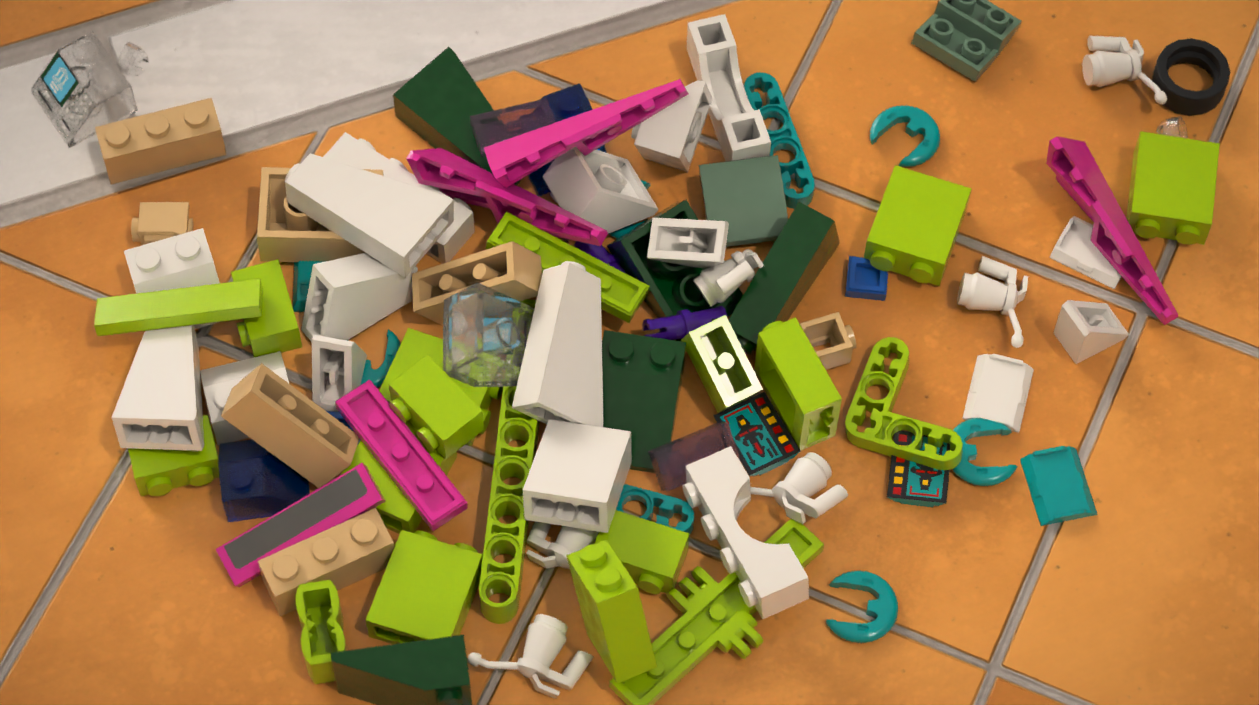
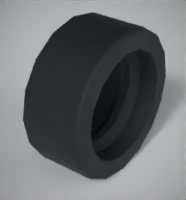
M1182 39L1167 45L1160 53L1153 71L1152 81L1167 96V101L1165 104H1162L1163 106L1179 114L1188 116L1200 115L1216 108L1222 100L1229 82L1230 68L1227 58L1217 47L1198 39ZM1189 63L1198 65L1209 73L1213 79V85L1201 91L1186 90L1172 81L1168 75V70L1176 64Z

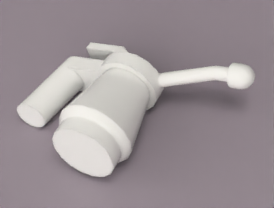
M1088 36L1087 44L1089 50L1096 51L1093 54L1085 55L1083 58L1082 72L1085 83L1088 86L1104 87L1125 79L1128 81L1140 79L1154 91V98L1158 104L1166 103L1167 96L1165 92L1161 91L1160 87L1142 72L1144 50L1139 40H1134L1133 47L1131 48L1126 37Z
M750 249L744 250L743 253L736 251L731 254V259L724 261V264L702 270L700 276L693 280L710 307L716 303H723L746 280L748 282L753 280L755 276L754 268L764 266L757 253Z
M981 256L978 271L1005 281V284L978 272L974 274L964 273L959 287L957 304L965 306L968 310L1000 311L1001 314L1009 316L1015 332L1011 338V344L1013 347L1019 348L1023 345L1024 337L1022 336V330L1014 309L1019 302L1024 300L1027 292L1028 276L1024 275L1020 291H1017V269Z
M813 452L798 458L785 479L779 481L773 489L750 487L751 494L774 497L776 502L785 509L787 517L802 524L806 522L805 514L812 518H818L848 497L847 490L837 484L816 499L809 498L824 489L827 485V480L832 476V470L827 461Z
M535 521L526 542L533 549L549 557H543L531 550H528L526 554L531 561L546 569L557 566L570 569L566 555L595 543L599 532L562 526L556 541L551 543L545 540L551 524Z
M538 614L534 622L528 625L523 657L519 658L518 662L488 661L481 658V654L475 652L469 654L468 662L475 667L480 665L489 669L518 670L522 675L531 680L536 691L556 699L560 691L541 684L540 680L547 681L566 690H572L592 661L593 656L584 651H577L562 674L551 670L549 667L566 643L565 634L568 626L554 617Z

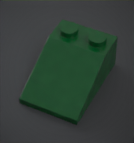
M687 200L670 205L607 245L611 254L616 255L620 260V266L628 275L650 286L644 301L658 318L674 316L679 310L688 309L690 312H697L716 308L717 306H723L728 317L733 313L743 296L738 287L723 303H716L710 307L693 281L700 276L701 271L704 269L647 258L652 218L698 220Z
M604 330L602 339L603 427L631 431V470L666 475L685 367L686 342Z
M464 635L331 653V662L340 694L375 705H472Z

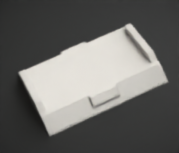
M1073 216L1059 237L1049 258L1115 289L1122 276L1092 243L1093 225Z
M998 354L978 355L962 419H987L1004 424L1011 431L1019 433L1034 369L1028 364L1023 363L1024 361Z

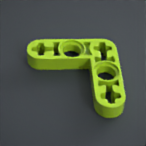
M888 337L881 339L872 349L846 415L845 429L847 439L859 448L890 457L893 455L938 470H952L959 465L963 452L961 437L955 431L892 412L909 368V350L907 345L898 338ZM890 353H896L897 359L892 360L889 374L883 372L884 358H888ZM878 384L885 386L889 393L883 399L874 400L866 394L867 389L872 385ZM866 410L872 412L870 416L871 427H867L864 432H859L857 426H861L864 423ZM907 430L912 432L916 439L910 445L899 446L895 444L892 437L898 431ZM923 435L928 436V444L925 443V450L921 451ZM943 442L950 444V450H947L944 456L937 454V448H940Z

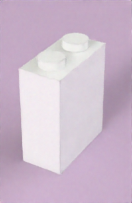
M549 419L523 487L525 520L608 533L632 463L631 431Z

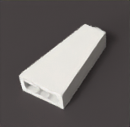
M311 153L301 164H295L285 178L287 203L404 278H406L454 221V200L447 195Z
M565 261L561 265L543 270L512 408L545 424L548 423L549 419L603 427L601 279L587 272L582 264Z
M194 325L147 330L144 332L112 415L120 448L203 450L204 429L199 345Z

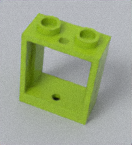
M795 317L785 322L775 321L770 323L758 333L754 372L799 449L804 450L836 436L842 398L797 318Z

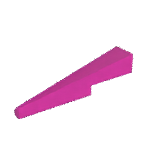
M679 79L484 147V151L495 179L507 188L574 147H577L584 156L588 155L689 93Z
M1059 136L1050 140L1046 164L1056 174V180L1094 222L1091 235L1092 243L1164 325L1178 318L1177 311L1086 143Z
M443 148L412 150L406 157L418 183L438 187L442 193L452 199L459 198L467 204L490 208L497 223L508 212L560 238L601 246L608 235L607 230L515 184L505 188L495 179L493 173Z

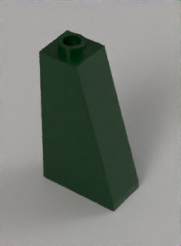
M447 47L393 94L395 116L431 146L443 148L491 173L484 147L512 138L456 53L450 47Z
M798 202L764 259V266L758 269L729 318V322L746 354L751 355L753 350H757L758 333L767 325L775 321H788L840 243L835 221L801 202Z

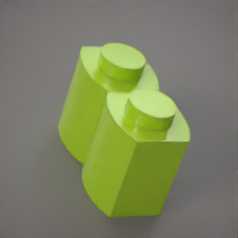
M331 580L300 584L296 593V608L302 629L301 647L308 674L315 684L336 681L331 662V653L347 651L343 633L344 620L337 589Z

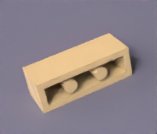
M212 97L95 127L111 185L227 155Z
M511 241L413 273V312L443 326L536 297L542 278L541 256Z
M262 363L231 389L221 417L235 428L239 429L318 488L330 482L351 465L360 439L355 432Z
M374 508L259 560L258 565L263 583L281 617L297 609L296 593L300 584L331 580L338 591L386 569L394 550V542L377 509Z

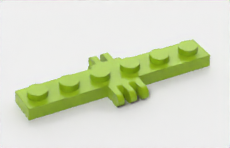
M793 519L786 522L764 542L768 544H789L803 569L824 548V543L802 523ZM697 566L691 571V575L700 584L699 587L688 577H684L679 582V586L688 595L687 598L676 588H672L666 594L671 603L684 615L652 642L657 668L618 684L612 678L609 681V688L627 705H653L716 647L724 653L732 649L742 659L747 658L751 654L750 648L741 640L742 638H745L753 647L758 648L764 641L761 635L754 629L757 626V621L752 615L757 609L755 606L749 608L746 605L739 589L741 581L736 572L728 574L721 582L717 583L703 568Z

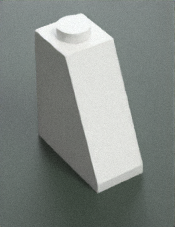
M367 253L313 264L301 328L302 332L311 342L314 335L341 340L351 339L411 302L413 295L412 274L416 273L418 268L415 266L404 278Z

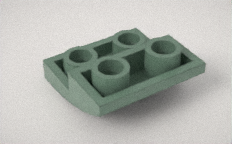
M940 0L935 13L914 33L911 43L976 82L1006 47L1022 21L988 0Z
M778 155L699 165L705 219L729 223L726 247L775 241L788 221Z

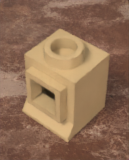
M140 202L139 218L132 219L131 233L133 242H141L142 246L193 231L194 222L193 218H189V202Z
M839 312L799 323L812 347L830 343V348L820 351L815 350L826 370L851 362L852 351L856 348V339L851 326H844Z

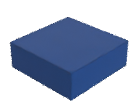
M849 256L845 297L885 301L888 271L874 268L870 260L864 257Z

